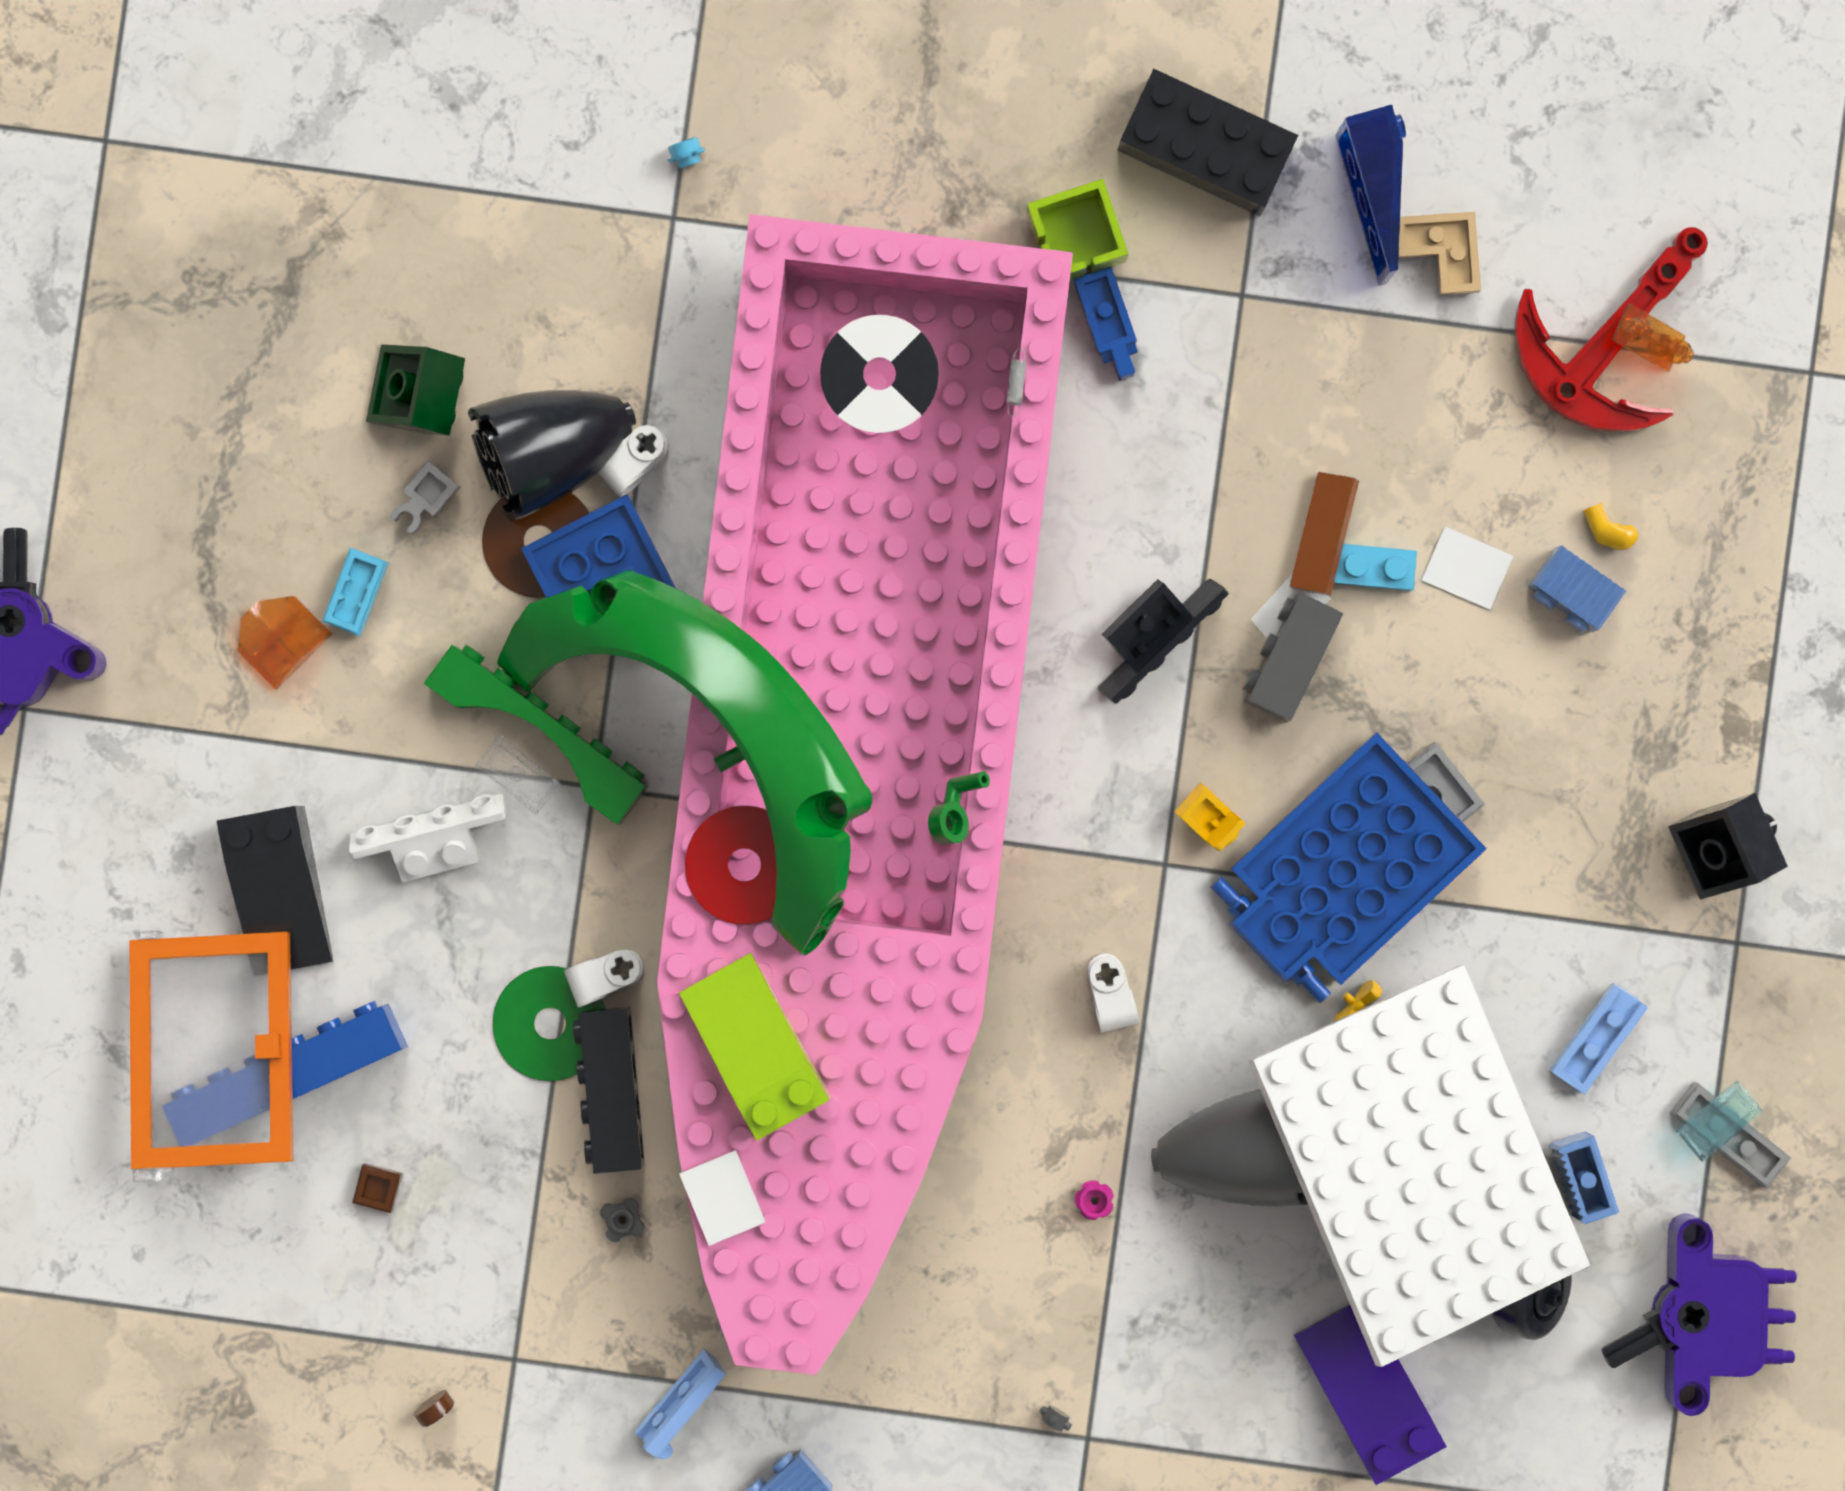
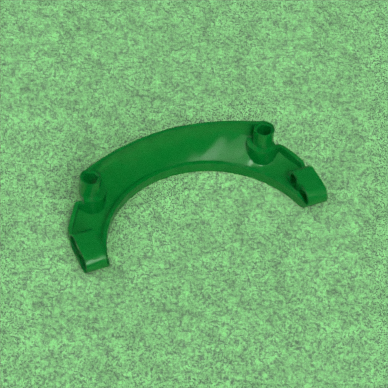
M626 570L597 581L590 594L583 586H578L528 604L513 625L497 661L498 666L526 692L531 691L539 680L553 667L568 658L587 654H609L639 661L663 672L684 686L716 716L744 756L757 782L771 824L777 868L776 898L771 923L772 927L802 956L808 955L816 949L826 937L844 905V900L840 895L847 887L851 856L850 836L844 830L849 821L867 813L871 809L872 795L834 730L806 692L762 645L729 619L687 593L648 576L636 573L633 570Z

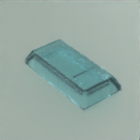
M1737 1080L1676 1132L1700 1161L1704 1162L1764 1111Z

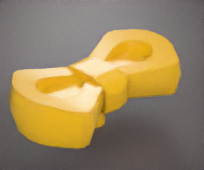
M1369 980L1361 985L1355 997L1346 992L1342 998L1348 1005L1336 1014L1334 1022L1365 1008L1366 1005L1379 999L1383 993L1380 985L1373 980Z

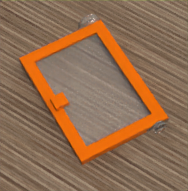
M163 931L139 932V940H129L131 1170L133 1182L174 1180V1168L294 1162L290 933L270 932L164 938Z

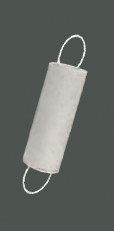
M1011 360L1006 402L1011 403L1009 406L1018 405L1019 409L1023 399L1026 362Z

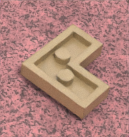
M1475 212L1405 216L1394 219L1396 259L1436 257L1439 296L1472 294L1481 291Z

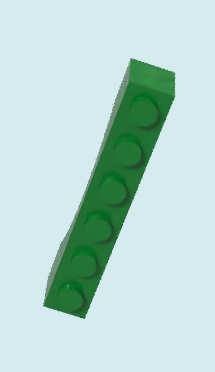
M465 644L462 650L457 646L451 645L424 684L455 707H482L502 710L519 716L538 727L558 745L570 761L580 782L584 801L616 825H621L649 787L642 782L645 774L627 761L623 766L617 764L609 758L613 751L596 738H593L589 743L580 737L577 733L581 727L563 714L558 720L545 711L549 706L547 702L531 691L524 696L513 688L516 684L513 678L500 668H497L494 673L481 664L485 657L467 644Z

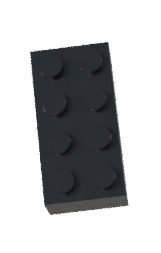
M1153 68L1120 139L1117 151L1261 216L1299 135Z

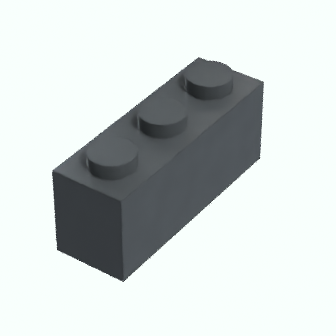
M1301 592L1295 596L1294 600L1287 597L1277 617L1283 623L1277 635L1272 633L1268 635L1260 651V655L1264 656L1265 659L1259 671L1252 669L1244 683L1242 690L1248 693L1244 702L1285 722L1291 721L1344 613Z

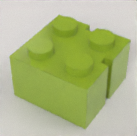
M1103 178L1027 203L1026 215L1036 245H1041V249L1073 252L1070 281L1084 276L1088 266H1090L1093 273L1126 262L1129 253Z

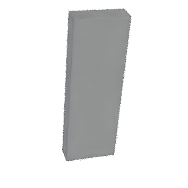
M1697 1082L1690 1086L1670 1111L1673 1116L1766 1189L1791 1159L1789 1155Z

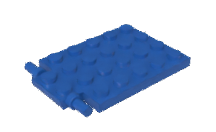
M1375 732L1230 868L1257 896L1253 902L1244 894L1240 896L1223 877H1220L1210 888L1228 906L1226 911L1234 918L1229 923L1232 929L1284 983L1291 978L1297 986L1302 984L1321 1003L1331 992L1313 974L1315 969L1308 963L1312 957L1342 985L1487 848L1392 747Z

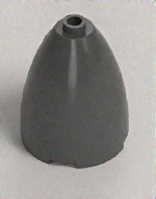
M1260 1089L1217 1102L1191 1115L1162 1136L1157 1142V1148H1152L1151 1150L1154 1172H1160L1164 1180L1192 1193L1228 1203L1251 1206L1280 1207L1308 1205Z

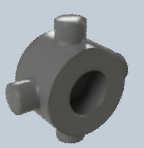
M1049 1405L1048 1408L1043 1406L1039 1411L1043 1415L1041 1420L1053 1429L1060 1432L1063 1429L1070 1430L1072 1426L1068 1422L1070 1417L1063 1411L1052 1405Z

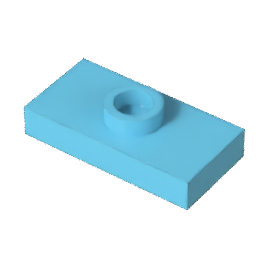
M350 548L322 622L362 636L389 562Z

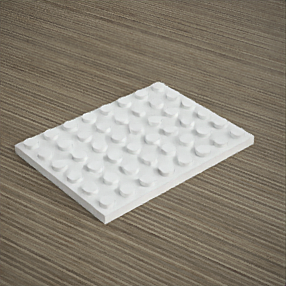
M1464 965L1456 966L1248 1060L1376 1366H1385L1590 1266Z

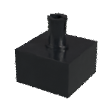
M1756 793L1698 810L1668 826L1700 900L1760 883L1788 867L1774 836L1777 832V824L1770 827L1769 823L1775 820L1769 814L1764 813Z

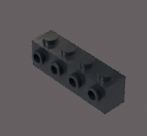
M631 1006L582 1011L579 1013V1020L573 1021L575 1044H582L583 1060L577 1061V1077L579 1085L585 1084L587 1100H581L580 1103L582 1124H589L590 1140L584 1141L586 1164H593V1174L640 1170L645 1166Z

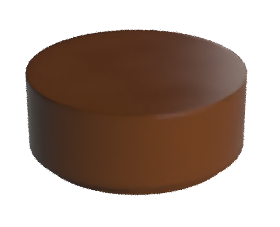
M446 1390L440 1391L424 1402L413 1415L422 1427H428L445 1416L453 1408L454 1400Z

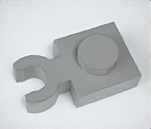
M427 461L403 490L411 498L407 504L395 507L390 518L397 522L404 513H411L413 522L406 531L413 535L422 527L423 514L427 511L436 518L461 487Z

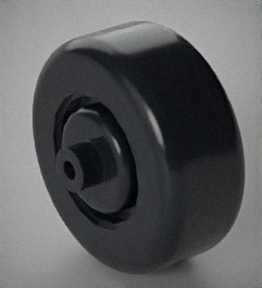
M1572 1274L1493 1312L1492 1316L1495 1323L1503 1331L1527 1340H1538L1545 1337L1555 1328L1566 1309L1571 1292Z

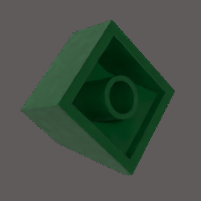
M381 344L366 422L423 434L450 436L451 428L456 418L455 408L459 388L464 377L465 358L429 347Z

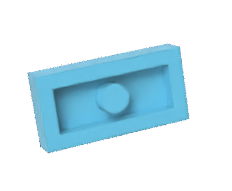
M1343 544L1334 584L1413 591L1417 551Z

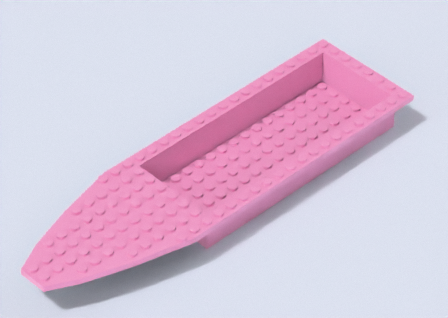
M749 214L703 603L729 619L762 645L806 692L834 730L864 783L870 789L872 805L867 813L849 821L844 830L850 836L851 845L847 887L840 895L844 900V905L824 940L811 953L802 956L772 927V918L755 924H734L711 915L695 899L686 878L685 858L692 836L706 819L723 809L733 806H755L766 809L757 782L746 760L722 773L720 772L714 758L737 745L716 716L696 696L691 695L657 985L677 1149L682 1172L736 1150L766 1221L761 1225L709 1246L687 1194L703 1277L734 1365L813 1375L818 1373L866 1300L920 1186L982 1022L1073 252ZM870 315L894 316L915 326L930 342L938 362L939 378L937 390L927 410L910 425L886 433L863 431L844 422L828 404L821 386V362L831 339L848 323ZM874 358L865 365L863 377L869 387L875 390H884L893 384L896 371L894 365L889 360ZM1011 360L1027 361L1023 399L1019 409L1018 405L1009 406L1011 403L1006 402ZM985 771L990 777L989 786L963 792L961 795L960 806L965 810L969 822L966 838L960 843L950 845L937 843L930 834L928 817L933 807L944 803L947 782L951 778ZM750 849L735 851L728 861L729 872L739 881L754 879L761 868L759 856ZM749 953H752L831 1095L830 1100L758 1141H756L738 1109L679 994L682 990Z

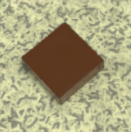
M367 1163L362 1164L352 1203L388 1213L393 1212L403 1173Z

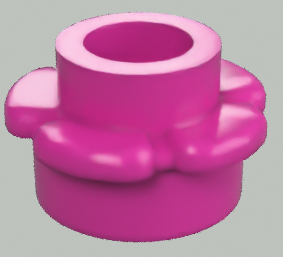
M1091 1180L1082 1185L1081 1191H1077L1075 1205L1081 1210V1215L1086 1219L1096 1220L1099 1217L1104 1218L1113 1209L1112 1199L1114 1194L1108 1185H1101L1098 1181ZM1094 1196L1098 1198V1203L1096 1204L1091 1203V1198Z

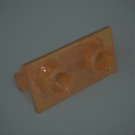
M1628 304L1612 338V341L1667 372L1670 371L1673 363L1686 364L1690 362L1694 354L1691 345L1684 341L1686 337L1684 334L1632 304Z

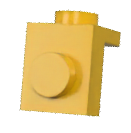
M1199 783L1174 811L1203 841L1218 852L1234 842L1238 837L1239 831L1245 825V822L1238 815L1232 812L1202 783Z

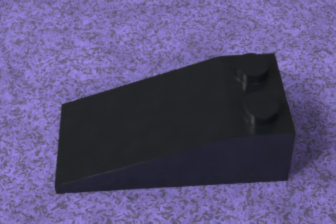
M290 806L217 820L223 859L243 934L289 932L291 969L333 962L305 806ZM268 953L248 954L254 977L268 974Z

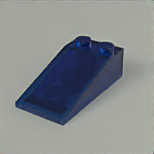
M1392 104L1345 117L1335 134L1378 285L1386 284L1398 271L1403 162L1402 138L1406 137V128L1401 114L1395 115Z

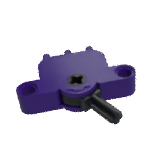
M15 527L6 528L3 531V582H0V702L4 704L0 709V735H3L6 728L10 726L21 706H31L44 697L59 671L69 677L87 681L99 678L106 668L104 653L98 647L54 623L47 603L36 595V583L27 582L28 532L24 528ZM16 617L21 618L20 625H16L14 628L9 627V620L16 619ZM86 651L91 657V664L87 671L81 673L76 666V660L80 653Z
M1687 1213L1679 1214L1672 1219L1668 1227L1667 1283L1654 1296L1651 1311L1642 1315L1646 1324L1603 1346L1601 1349L1602 1355L1611 1368H1616L1659 1345L1665 1351L1664 1391L1666 1399L1685 1415H1699L1709 1405L1710 1376H1752L1760 1371L1764 1364L1783 1365L1784 1363H1793L1795 1361V1353L1792 1350L1767 1348L1768 1324L1783 1325L1784 1323H1794L1796 1321V1314L1793 1310L1768 1308L1769 1284L1795 1283L1797 1274L1794 1270H1785L1784 1268H1762L1744 1256L1713 1254V1232L1709 1224L1694 1215ZM1691 1224H1696L1698 1227L1697 1238L1692 1243L1685 1244L1682 1237L1684 1229ZM1688 1306L1694 1309L1691 1312L1693 1319L1689 1322L1683 1319L1687 1315L1685 1308ZM1693 1385L1695 1394L1692 1400L1687 1403H1680L1679 1394L1682 1388Z

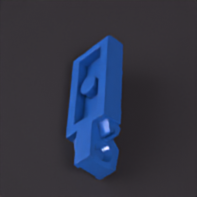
M1112 267L1075 278L1073 283L1098 355H1101L1103 364L1113 362L1119 381L1133 377L1135 369L1130 355L1138 353L1135 344L1137 339Z

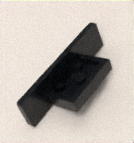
M1157 579L1101 634L1125 661L1099 685L1098 690L1114 704L1129 697L1136 690L1137 684L1149 672L1158 669L1163 664L1166 655L1178 644L1189 639L1194 628L1206 616L1212 615L1220 608L1222 601L1228 596L1229 592L1214 580L1208 579L1182 604L1170 589Z

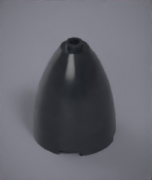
M546 390L522 393L483 403L468 410L470 421L476 420L478 429L474 431L475 434H472L471 437L480 465L491 491L495 490L499 498L503 497L507 504L503 505L502 509L510 521H516L540 511L584 485L606 465L619 448L621 442L632 433V426L636 424L634 411L628 402L623 403L620 398L580 390Z

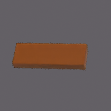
M1318 472L1289 587L1331 596L1359 480L1356 478Z

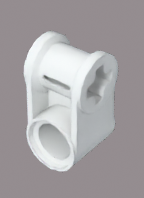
M645 425L636 428L621 442L619 448L597 474L619 498L628 494L668 454L669 444L666 436L653 426ZM646 436L651 440L657 437L653 443L656 450L652 454L646 450L641 453V450L644 448V444L641 441Z
M620 950L564 970V974L577 1007L580 1008L610 996L612 992L639 981L644 972V963L636 952ZM621 957L625 962L632 961L634 968L629 970L630 977L628 979L624 974L617 975L615 972V968L620 965L619 958Z
M1108 953L1094 956L1087 967V974L1101 1033L1140 1024L1135 1000L1131 989H1129L1125 970L1120 961L1114 955ZM1108 963L1111 969L1116 968L1117 971L1111 974V981L1104 982L1102 977L1095 976L1096 973L1101 972V964Z

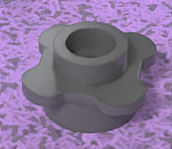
M626 1198L624 1202L616 1205L607 1203L601 1208L600 1215L606 1220L608 1228L606 1237L611 1242H619L624 1236L633 1235L637 1237L643 1233L645 1225L640 1221L639 1203L636 1199ZM624 1216L626 1222L624 1224L620 1223L619 1217Z

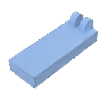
M1612 983L1550 1068L1551 1072L1585 1095L1648 1007L1619 985L1617 986Z
M705 1349L702 1350L634 1431L644 1441V1450L656 1458L667 1459L672 1455L673 1449L669 1442L726 1376L717 1359Z

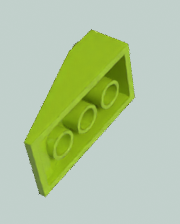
M752 953L743 956L679 992L756 1141L830 1100L831 1095Z

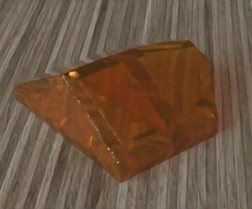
M296 596L262 600L254 604L241 618L238 652L277 690L332 633Z

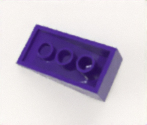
M1351 1305L1294 1334L1296 1341L1375 1485L1447 1447L1399 1359L1382 1367L1375 1365Z

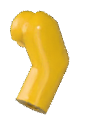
M1602 503L1583 510L1593 536L1599 544L1616 550H1626L1637 542V529L1629 524L1624 526L1610 522Z

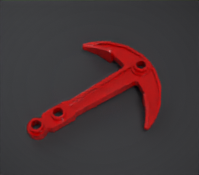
M1689 227L1677 234L1673 240L1672 247H1667L1638 280L1637 288L1567 364L1562 363L1546 344L1550 336L1538 315L1532 289L1523 290L1515 318V341L1521 369L1537 396L1551 410L1564 419L1589 429L1613 432H1630L1645 429L1673 416L1672 408L1646 407L1624 399L1613 402L1595 391L1593 385L1654 306L1667 298L1692 268V261L1705 253L1708 240L1704 232L1698 228ZM1692 236L1697 239V249H1692L1687 245V237ZM1662 266H1668L1672 269L1673 277L1671 279L1665 278L1662 275ZM1565 384L1571 387L1572 396L1570 398L1562 396L1560 393L1561 385Z

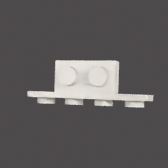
M481 795L471 802L456 806L443 805L436 808L433 812L422 815H406L392 823L362 827L350 834V856L352 859H358L390 850L402 883L478 863L479 853L470 829L504 820L506 818L504 795Z

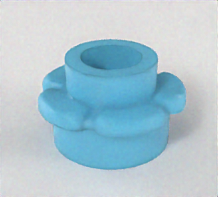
M698 137L670 145L668 150L671 158L668 159V162L677 161L679 168L701 161L699 154L705 151V147L701 148Z

